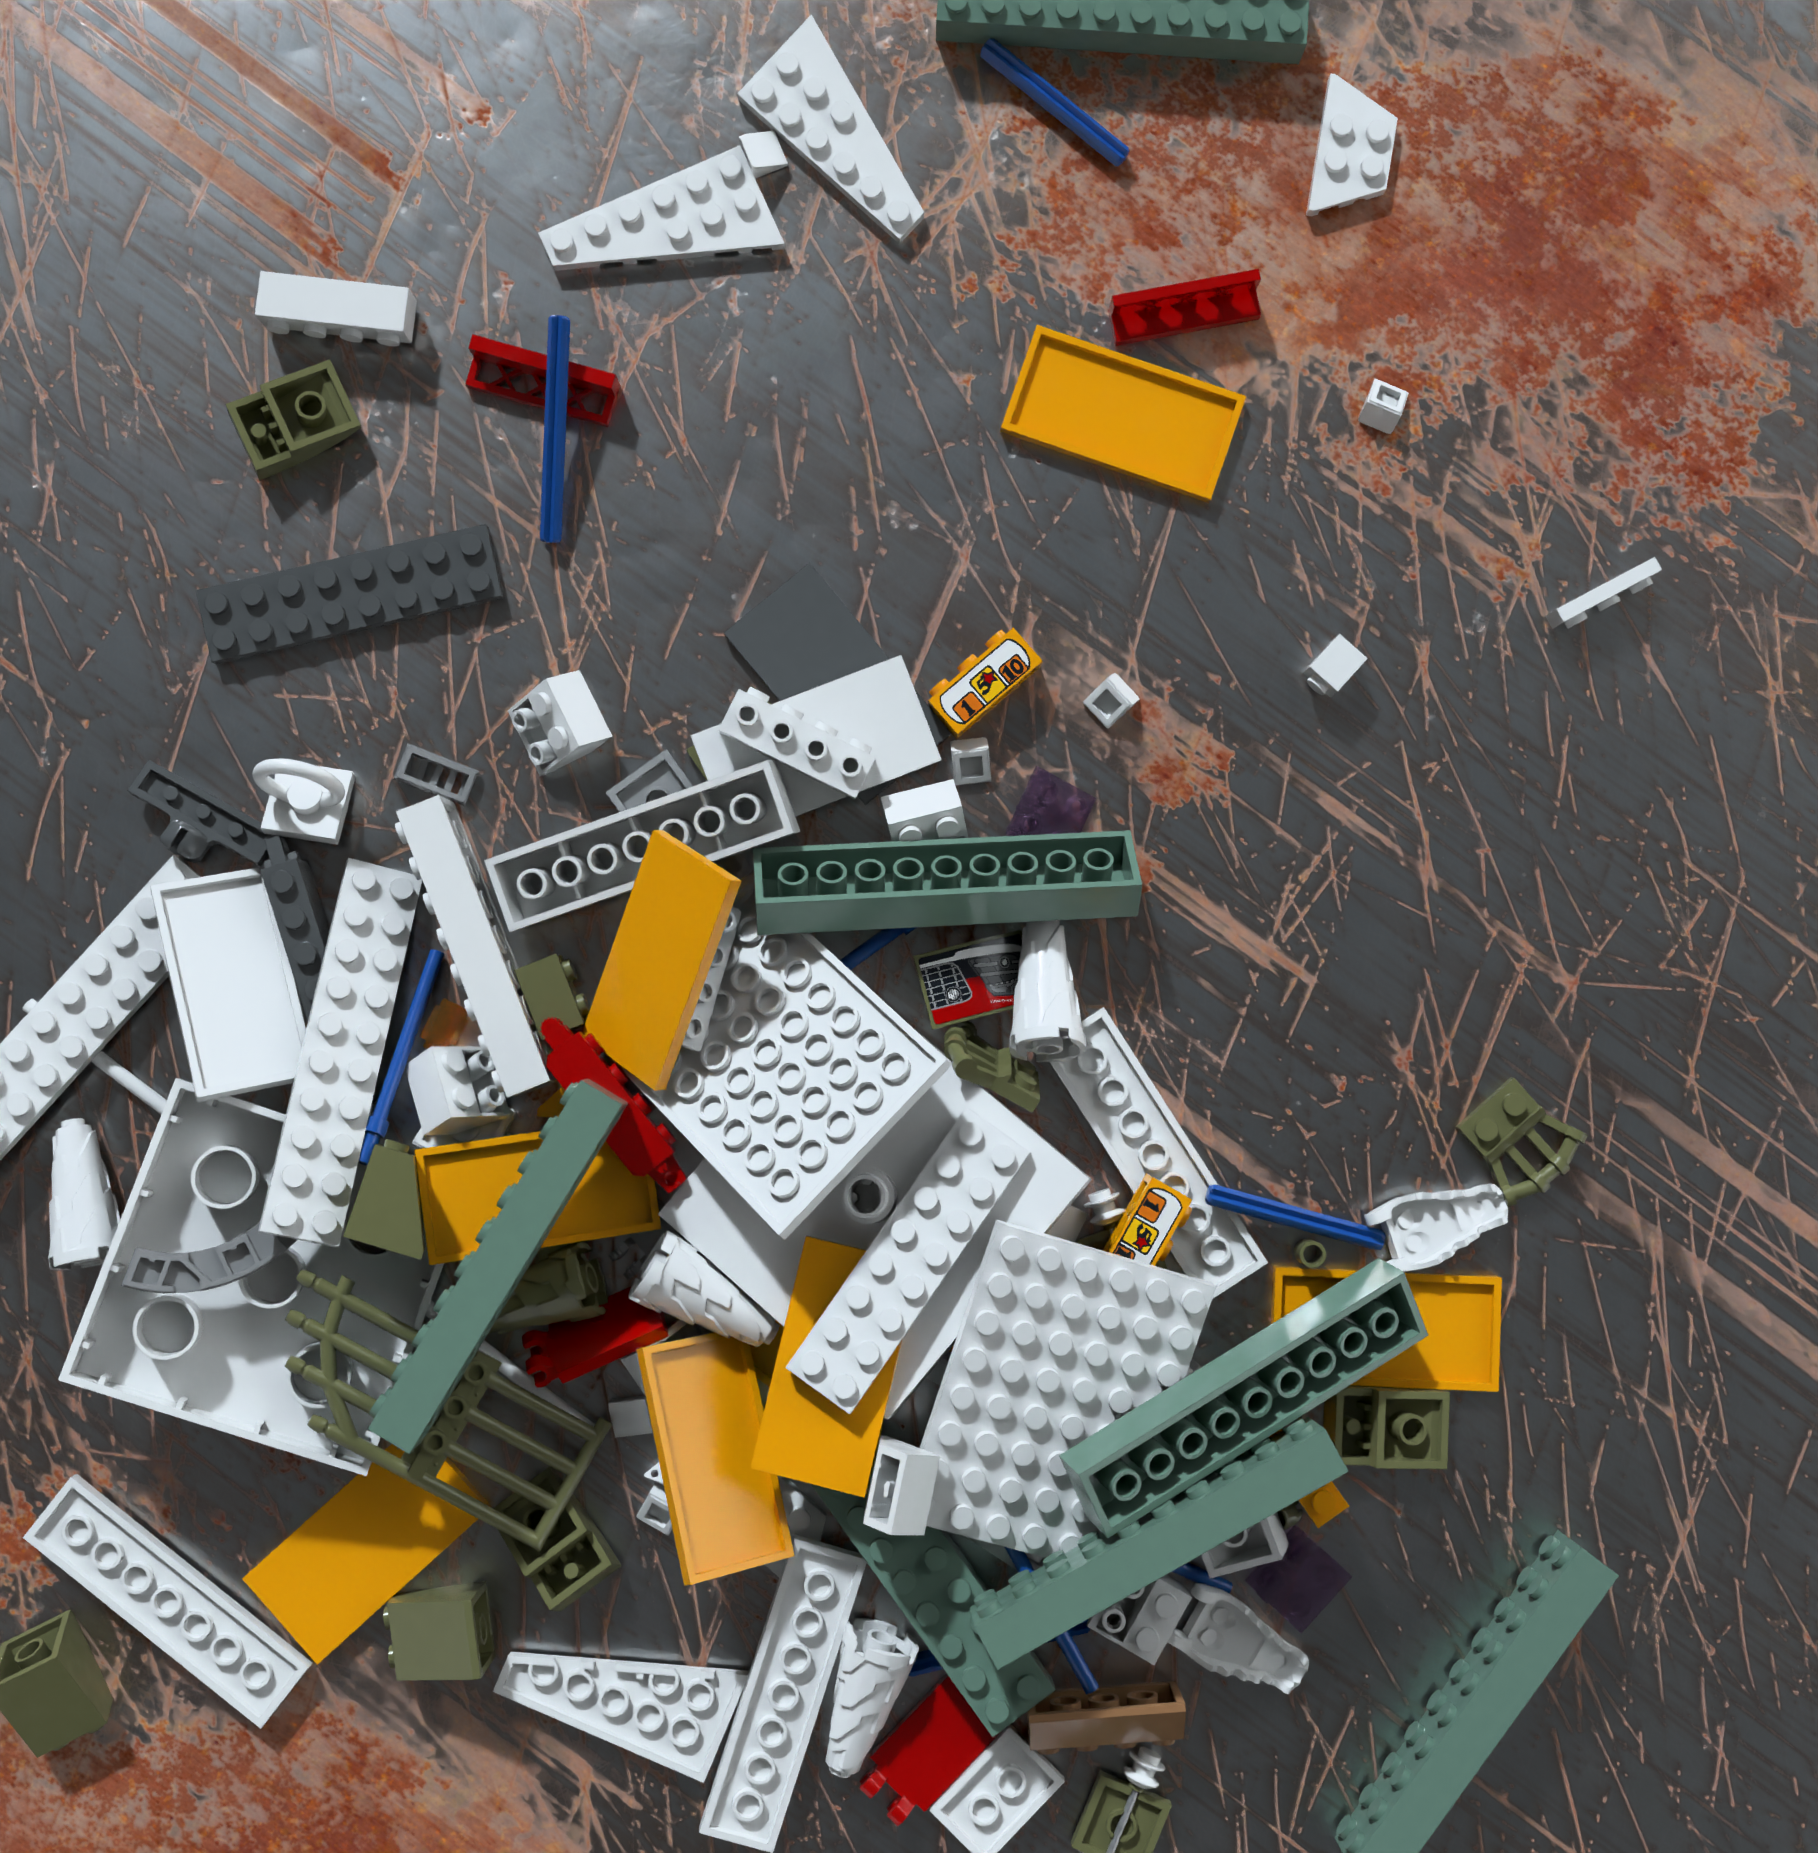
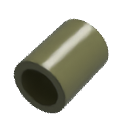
M1303 1238L1295 1244L1294 1256L1303 1265L1317 1268L1324 1263L1326 1250L1319 1242L1310 1238ZM1314 1245L1316 1248L1315 1257L1306 1261L1303 1256L1306 1247Z

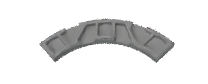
M259 1222L233 1240L205 1250L167 1253L136 1247L121 1286L139 1291L163 1294L213 1289L240 1280L267 1266L297 1240L258 1232Z

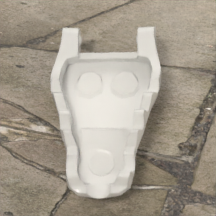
M1484 1184L1466 1190L1407 1194L1380 1205L1365 1214L1364 1218L1367 1226L1381 1224L1392 1257L1391 1260L1386 1262L1405 1272L1438 1265L1444 1260L1451 1258L1456 1250L1468 1246L1479 1238L1481 1233L1507 1224L1508 1207L1505 1203L1503 1192L1495 1184Z
M1201 1583L1194 1584L1190 1593L1199 1602L1183 1630L1175 1628L1167 1643L1182 1650L1191 1659L1210 1672H1217L1225 1677L1235 1675L1242 1681L1249 1680L1257 1684L1260 1681H1264L1269 1685L1279 1688L1285 1694H1290L1301 1683L1302 1677L1308 1671L1309 1659L1307 1655L1299 1648L1283 1640L1279 1634L1265 1624L1251 1608L1222 1589Z

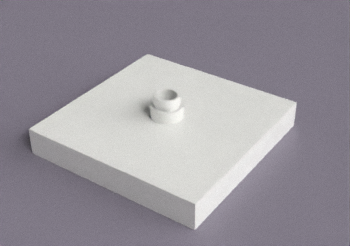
M924 1036L922 1037L951 1063V1066L785 1240L766 1223L706 1158L703 1159L658 1213L659 1216L784 1327L805 1237L811 1236L867 1250L966 1107L1031 1152L902 1339L884 1416L887 1420L895 1416L954 1345L996 1219L1047 1234L1092 1180L983 1086L959 1078L952 1068L953 1061L949 1060L944 1053Z
M175 1078L58 1380L367 1476L371 1461L326 1438L323 1433L319 1434L313 1431L307 1425L313 1414L324 1417L331 1424L335 1423L323 1389L303 1379L302 1375L290 1372L285 1367V1364L290 1356H294L306 1361L307 1365L312 1364L321 1369L320 1341L304 1333L301 1328L296 1329L285 1321V1318L292 1309L305 1314L308 1319L312 1318L324 1324L331 1301L315 1293L312 1288L304 1287L296 1280L300 1270L304 1269L313 1272L318 1278H324L336 1286L342 1275L352 1279L356 1283L351 1294L419 1331L444 1263L429 1265L423 1212L425 1251L421 1260L343 1237L367 1166L358 1163L339 1247L297 1240L283 1254L251 1275L230 1284L204 1291L163 1294L139 1291L121 1286L136 1247L167 1253L205 1250L233 1240L261 1221L286 1114L234 1096L197 1102L193 1083ZM344 1309L338 1333L397 1365L402 1359H406L412 1353L414 1346ZM336 1350L337 1379L376 1400L381 1394H385L389 1387H394L395 1382ZM345 1401L358 1436L378 1446L381 1437L368 1430L374 1418Z

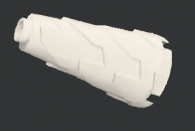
M1060 920L1026 922V927L1022 931L1018 982L1014 992L1013 1023L1009 1037L1010 1053L1016 1058L1027 1061V1052L1036 1053V1062H1056L1080 1056V1049L1084 1052L1086 1051V1036L1083 1033L1076 990H1074L1072 970L1067 958L1064 926L1060 925Z
M83 1118L69 1119L61 1122V1128H58L56 1136L52 1137V1200L49 1202L50 1249L48 1260L49 1268L53 1271L71 1270V1263H74V1266H81V1268L103 1265L121 1219L115 1194H112L108 1173L101 1158L96 1130L92 1131L91 1125L85 1124V1119Z
M666 1230L644 1261L640 1269L642 1270L640 1275L642 1281L635 1278L628 1298L658 1313L663 1311L688 1324L694 1325L696 1323L728 1339L732 1336L755 1347H759L762 1343L769 1345L776 1336L780 1326L775 1322V1319L730 1278L722 1274V1271L712 1262L698 1254L696 1248Z
M854 1618L853 1625L849 1621L847 1622L842 1635L840 1664L833 1695L834 1707L830 1723V1739L825 1760L830 1772L838 1777L848 1778L851 1774L859 1772L866 1754L874 1744L879 1731L884 1727L894 1702L899 1696L917 1659L919 1652L917 1641L907 1632L904 1640L896 1637L898 1627L884 1621Z

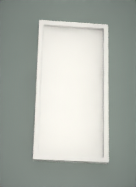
M902 655L771 704L779 709L782 708L783 704H786L804 714L802 720L813 726H816L818 721L829 725L838 731L836 737L847 743H850L851 739L854 738L872 748L870 754L875 756L876 759L859 792L942 761ZM721 724L690 735L708 781L765 760H774L720 733L718 729ZM776 761L795 817L848 797Z
M265 867L150 885L197 1102L294 1082L306 1027L294 976L260 869Z

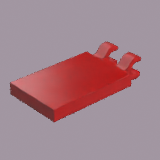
M629 1287L609 1296L608 1303L599 1305V1307L607 1309L603 1315L572 1323L570 1320L548 1324V1332L528 1331L522 1335L524 1349L537 1346L530 1349L531 1357L525 1361L526 1372L530 1375L536 1371H541L534 1374L535 1386L537 1388L545 1387L557 1378L564 1384L631 1354L636 1349L646 1347L668 1337L669 1334L663 1311L658 1313L629 1299L628 1295L631 1289Z
M946 1673L870 1752V1758L876 1764L859 1780L861 1783L859 1788L871 1799L886 1781L899 1794L887 1806L889 1811L887 1817L898 1827L908 1817L916 1804L925 1812L1000 1733L994 1737L991 1736Z

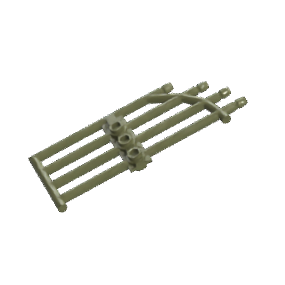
M301 1269L296 1280L304 1287L312 1288L315 1293L331 1301L324 1324L312 1318L308 1319L305 1314L292 1309L285 1318V1321L296 1329L301 1328L304 1333L320 1341L321 1369L312 1364L307 1365L306 1361L294 1356H290L285 1364V1367L290 1372L302 1375L303 1379L323 1389L335 1423L331 1424L324 1417L313 1414L307 1425L313 1431L319 1434L323 1433L326 1438L530 1547L541 1551L611 1428L612 1423L599 1417L593 1427L496 1373L502 1362L478 1349L424 1440L410 1454L404 1452L400 1459L358 1436L345 1401L369 1414L376 1399L337 1379L336 1350L389 1379L398 1365L337 1331L344 1309L410 1345L418 1330L351 1294L356 1283L352 1279L342 1275L336 1286L324 1278H318L311 1271ZM487 1388L495 1390L586 1440L575 1461L476 1408ZM467 1422L566 1474L555 1496L456 1443ZM447 1456L545 1508L546 1511L536 1529L533 1530L436 1478Z

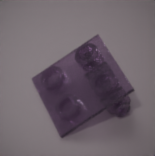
M1036 766L1023 795L1020 797L1021 800L1015 808L1016 811L1006 828L1005 834L1007 836L1081 833L1096 798Z
M1294 1525L1286 1534L1289 1545L1282 1560L1257 1566L1245 1579V1582L1256 1591V1594L1264 1602L1269 1603L1302 1634L1352 1576L1301 1528Z

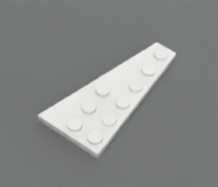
M810 15L737 93L738 100L900 244L924 219V211L813 16Z
M740 145L538 232L555 271L599 267L600 264L615 262L633 264L637 263V260L647 259L665 261L708 257L722 252L738 251L740 254L750 253L753 249H785L784 241Z
M510 1652L493 1692L704 1783L744 1689L749 1671Z

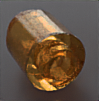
M445 998L442 999L439 1006L435 1004L419 1037L425 1039L422 1047L428 1049L431 1046H457L469 1023L466 1009Z

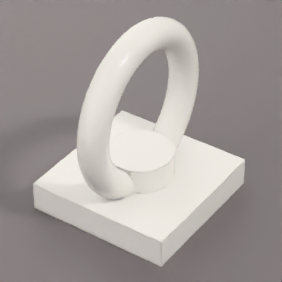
M268 759L261 761L254 767L252 772L254 782L259 788L269 794L261 824L264 834L281 835L283 837L338 845L356 778L353 771L315 766L292 759ZM275 774L274 779H272L269 775Z

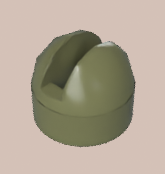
M1298 1501L1277 1512L1284 1530L1296 1525L1302 1518L1303 1509H1297L1295 1506L1299 1503Z

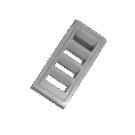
M407 743L393 780L433 795H441L452 802L465 806L479 771ZM418 757L422 761L414 778L409 776L408 773L414 758ZM429 762L436 764L430 782L427 783L422 781ZM445 767L450 769V773L442 789L437 787V783ZM459 772L464 774L465 777L458 794L451 792V789Z

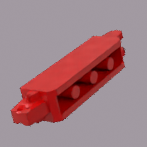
M548 1017V1019H544V1022H541L540 1032H542V1036H545V1040L554 1050L547 1055L546 1067L565 1091L571 1083H579L580 1080L590 1079L628 1102L607 1137L606 1142L631 1174L643 1177L648 1174L668 1193L679 1187L687 1179V1176L673 1154L676 1149L672 1144L677 1141L663 1122L657 1126L648 1114L653 1110L640 1093L633 1096L624 1084L629 1079L616 1063L609 1066L600 1054L605 1049L592 1033L585 1036L582 1031L573 1034L560 1018Z

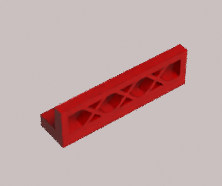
M1259 269L1113 295L1108 313L1115 346L1259 320L1261 311L1256 291L1261 281Z
M472 334L468 349L473 355V360L465 383L466 387L545 409V399L535 396L543 393L545 397L546 382L541 384L539 378L546 380L547 355ZM569 361L568 387L573 397L567 399V416L608 427L621 386L616 374ZM483 362L498 366L503 375L490 384L477 380ZM503 368L510 369V370H513V371H511L510 373L506 374V372H505V370H504ZM522 374L531 375L534 377L538 387L524 394L515 390L511 380ZM507 383L510 389L503 388L500 386ZM574 388L584 391L577 394ZM594 393L607 397L602 415L586 411L581 400ZM578 403L581 409L574 408L571 406Z

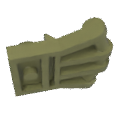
M960 1022L945 1032L944 1054L949 1060L953 1061L952 1068L959 1078L988 1088L1033 1113L1040 1102L1038 1071H1036L1032 1063L1028 1060L1012 1058L1009 1047L998 1050L977 1035V1029L972 1022Z
M1509 1078L1455 1127L1487 1162L1495 1185L1503 1192L1507 1207L1517 1204V1200L1541 1192L1544 1194L1551 1187L1549 1183L1559 1174L1564 1176L1570 1170L1569 1164L1579 1144H1584L1588 1137L1586 1133L1547 1115L1543 1107L1537 1104L1515 1078ZM1538 1122L1566 1136L1557 1154L1534 1130L1533 1127ZM1523 1136L1548 1162L1539 1172L1514 1147V1144ZM1505 1153L1528 1180L1510 1186L1499 1157Z

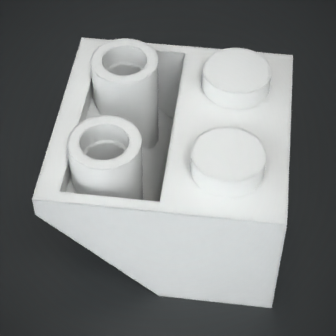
M580 670L546 678L508 710L512 723L518 731L539 776H544L593 752L612 737Z
M954 779L881 797L891 841L968 838L963 809Z
M431 1046L406 1064L405 1071L423 1136L456 1134L506 1119L510 1116L504 1092L499 1093L492 1078V1071L496 1070L491 1056L485 1057L480 1047Z
M880 1435L863 1524L889 1535H924L940 1456L889 1436Z
M1165 1575L1092 1616L1086 1625L1152 1665H1155L1192 1596L1186 1585Z

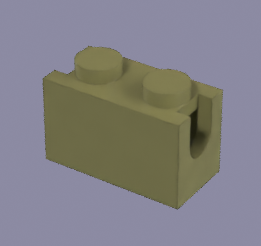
M555 953L514 970L541 1040L546 1041L545 1036H542V1032H540L541 1022L543 1023L544 1019H548V1017L560 1018L561 1021H564L563 1024L567 1025L571 1031L585 1025L590 1007L583 993L577 994L573 981L578 978L570 958L564 960L563 955Z

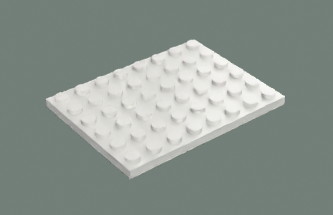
M751 879L736 895L733 907L741 911V917L701 1050L691 1051L681 1046L666 1090L654 1091L617 1062L615 1063L766 1223L785 1240L946 1072L951 1063L811 933L757 935L755 884Z
M996 1219L920 1445L921 1449L940 1456L926 1526L1045 1558L1059 1550L1067 1553L1078 1546L1077 1541L1090 1532L1098 1531L1099 1534L1102 1533L1087 1518L1059 1455L1186 1377L1216 1286L1208 1281Z

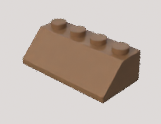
M1176 1681L1099 1686L1096 1691L1087 1695L1083 1688L1058 1689L1026 1712L1030 1751L1037 1750L1040 1754L1049 1755L1058 1753L1060 1748L1075 1747L1078 1751L1089 1752L1097 1750L1098 1745L1114 1744V1747L1119 1749L1133 1748L1138 1742H1152L1153 1745L1157 1746L1172 1745L1175 1743V1740L1184 1739L1186 1705Z

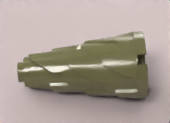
M584 1241L572 1243L547 1254L548 1258L529 1266L489 1333L499 1332V1334L534 1325L542 1326L570 1320L572 1323L605 1314L607 1309L599 1307V1305L608 1303L607 1287L601 1266L597 1258L588 1261L584 1253L593 1251L591 1247Z

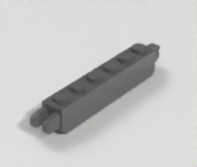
M278 835L265 840L270 860L264 861L265 868L260 869L308 1021L330 928L310 866L307 861L300 859L297 851L290 852L286 838ZM375 1092L371 1105L376 1104L377 1101Z

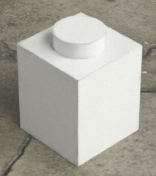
M1338 634L1303 674L1308 677L1307 683L1315 692L1320 695L1326 693L1331 698L1368 658L1341 634Z

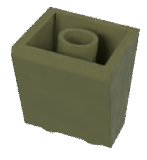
M386 1139L384 1145H374L343 1237L421 1260L425 1251L416 1157L408 1153L409 1145Z
M486 1581L396 1593L387 1602V1606L384 1607V1626L386 1630H390L392 1645L388 1649V1661L390 1668L395 1669L397 1681L481 1679L496 1657Z
M71 1609L1 1643L0 1711L37 1758L52 1750L58 1751L64 1748L70 1741L86 1733L91 1734L98 1731L108 1722L113 1696Z

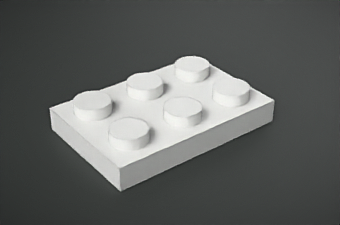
M1010 1724L930 1806V1812L971 1853H997L1065 1782V1779L1042 1754L1038 1753L1037 1750L1030 1751L1029 1741Z

